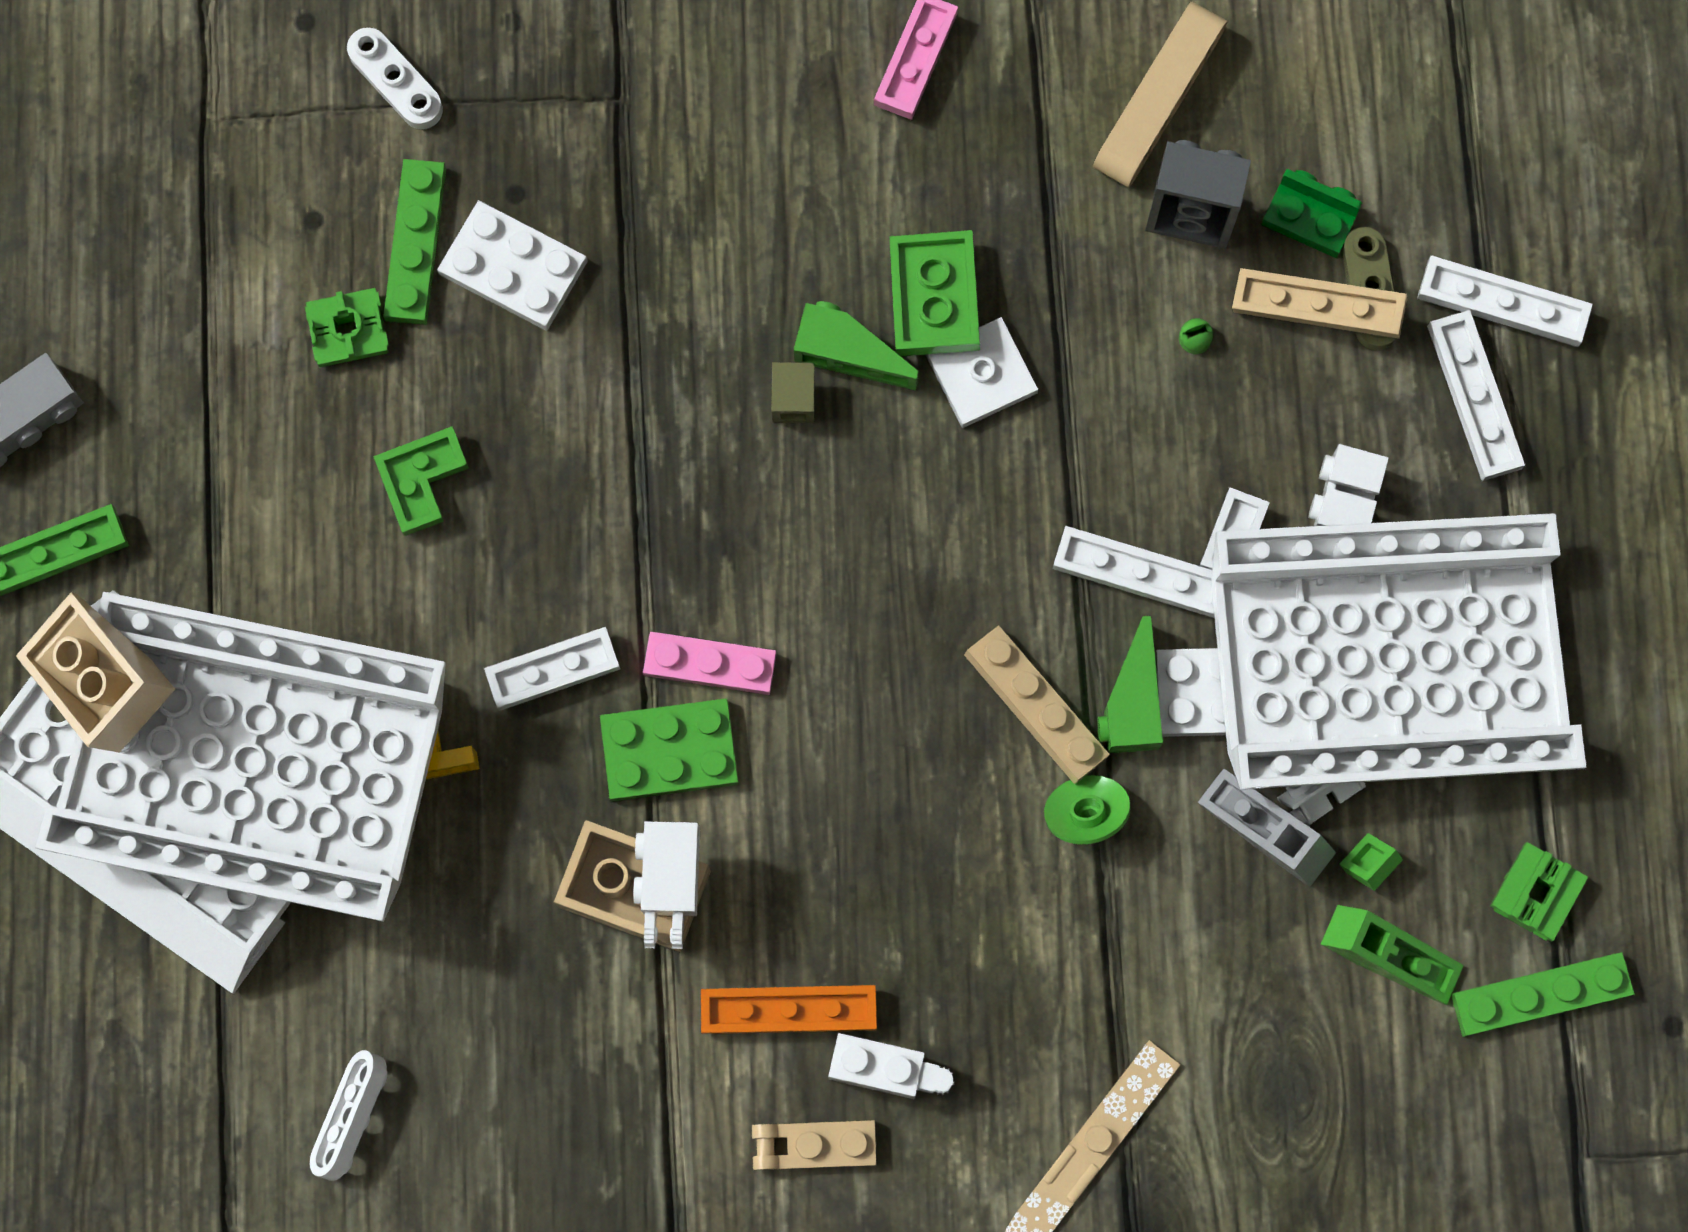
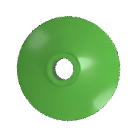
M1088 775L1076 784L1069 780L1057 787L1046 801L1044 817L1049 830L1059 839L1073 844H1092L1108 839L1116 834L1127 822L1131 805L1126 790L1118 782L1103 776Z

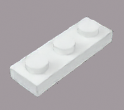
M606 627L486 667L484 670L497 709L501 711L620 670V666Z

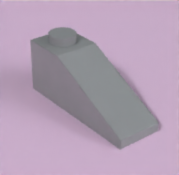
M1225 769L1220 772L1198 801L1212 815L1309 887L1336 854L1319 833L1255 789H1240L1236 776Z

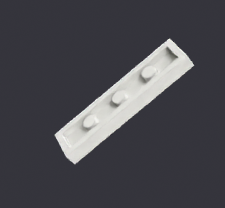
M1430 256L1417 299L1460 312L1470 310L1473 316L1577 347L1582 343L1593 305L1589 302L1435 256Z
M1468 310L1430 321L1427 327L1481 480L1484 481L1522 470L1525 463L1471 311Z
M1065 526L1052 569L1215 618L1211 586L1213 570Z

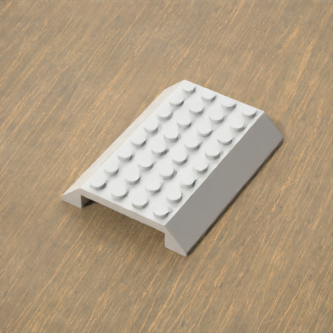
M1556 514L1217 531L1215 533L1211 586L1227 750L1240 789L1585 769L1586 760L1581 725H1570L1551 571V562L1560 556Z
M103 592L98 613L145 653L164 674L175 690L120 753L87 747L76 733L57 807L46 805L35 848L384 922L402 881L442 714L446 663L444 661Z

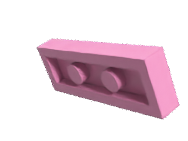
M942 0L916 1L876 93L874 106L910 120L913 119L958 14V6Z
M650 632L643 675L770 695L777 653L776 650Z

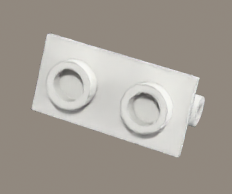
M1364 782L1290 786L1286 787L1287 791L1277 797L1279 802L1294 809L1290 812L1292 816L1310 825L1333 809L1326 797L1328 793L1332 792L1337 802L1341 804L1365 788L1366 785Z

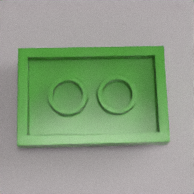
M972 230L889 236L896 353L899 356L980 351Z
M727 698L600 715L611 802L739 785Z

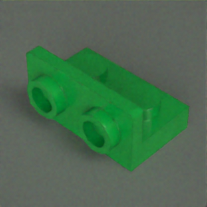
M1286 169L1261 225L1337 259L1362 202L1355 199V195L1344 188L1333 187L1332 189L1317 182V178L1306 171L1296 170L1294 172Z

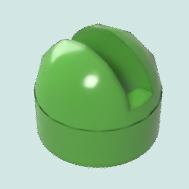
M1200 318L1190 319L1185 322L1179 333L1181 347L1191 354L1205 352L1213 340L1212 327L1207 321ZM1199 329H1204L1206 331L1204 333L1195 335L1189 339L1186 335L1187 333Z

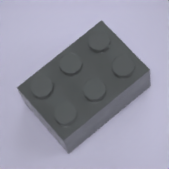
M1179 140L1176 143L1167 141L1145 231L1226 249L1241 208L1251 160L1242 158L1241 154L1231 150L1213 152L1201 149L1198 144L1191 141Z

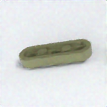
M1360 227L1350 232L1342 247L1347 285L1366 287L1365 282L1374 281L1378 284L1379 290L1394 292L1386 243L1383 236L1375 229L1369 227ZM1368 242L1372 247V251H1362L1358 243ZM1356 332L1358 341L1367 349L1374 351L1390 347L1396 339Z

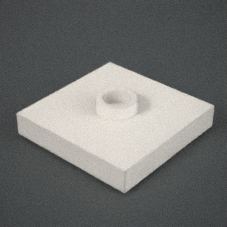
M1002 317L979 327L980 351L926 354L962 428L1038 393V388Z

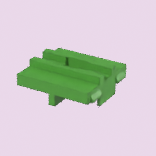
M376 288L343 294L340 291L336 292V296L306 302L305 312L309 323L312 344L314 345L312 349L314 359L319 368L389 353L387 333L384 329L382 311L380 309L379 292H377ZM355 321L357 329L352 330V333L343 335L338 333L337 327L339 324Z
M1526 842L1511 869L1506 873L1505 880L1490 907L1494 908L1493 911L1529 932H1533V934L1543 940L1554 941L1588 876L1572 868L1570 864L1556 859L1549 852H1544L1531 843ZM1535 882L1548 888L1547 895L1542 903L1535 901L1528 895Z

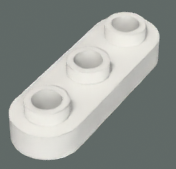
M362 28L354 32L347 43V52L353 65L408 125L416 129H428L436 125L443 112V106L438 93L382 32L374 28ZM371 42L374 44L373 48L369 51L361 50L364 43ZM399 71L400 76L397 79H387V75L390 72ZM423 99L427 101L425 107L421 109L413 107L417 100Z
M362 1050L356 1053L348 1063L311 1153L310 1169L315 1176L329 1181H336L351 1168L353 1155L363 1131L370 1122V1114L379 1092L387 1080V1066L382 1056Z

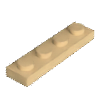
M1240 268L1232 309L1234 313L1400 338L1407 294Z
M999 625L967 649L964 656L1074 784L1078 783L1108 758L1110 754Z

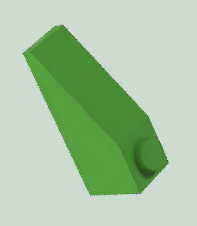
M819 301L816 305L805 304L794 346L795 362L813 363L814 367L916 390L918 370L847 312L840 311L841 308L839 306L824 301Z
M1151 616L1142 617L1104 710V716L1098 717L1099 742H1107L1108 753L1159 750L1163 744Z
M1337 905L1321 942V945L1347 960L1445 1005L1448 1004L1464 966L1374 913Z

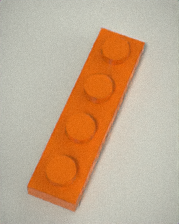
M876 985L701 989L702 1034L877 1030Z

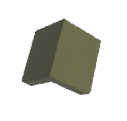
M772 362L771 412L773 423H814L813 363Z

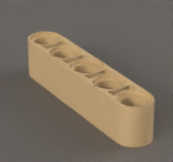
M1194 2L1189 3L1100 149L1093 164L1094 169L1128 188L1132 185L1226 28L1227 20Z

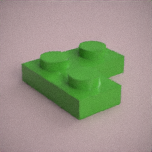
M453 426L373 456L404 536L444 522L430 483L469 469Z

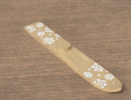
M1149 1040L1015 1213L1005 1232H1053L1180 1064Z

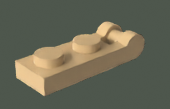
M875 1120L752 1125V1139L757 1141V1156H753V1170L876 1166ZM774 1138H787L788 1155H775Z

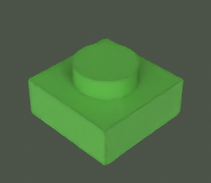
M1367 833L1342 860L1340 866L1346 874L1375 891L1403 859L1396 849Z

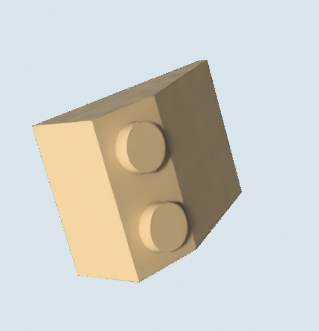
M73 592L65 598L16 655L78 736L90 748L120 753L175 690L164 674L145 653L77 593Z

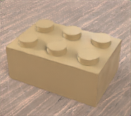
M585 820L554 903L561 909L644 939L645 915L641 911V904H634L633 897L634 878L642 877L643 860H636L635 858L636 838ZM700 861L697 907L711 872L709 865ZM657 915L658 939L656 944L672 949L670 930L672 928L673 916ZM684 916L683 944L694 916ZM673 949L675 951L681 952V949Z

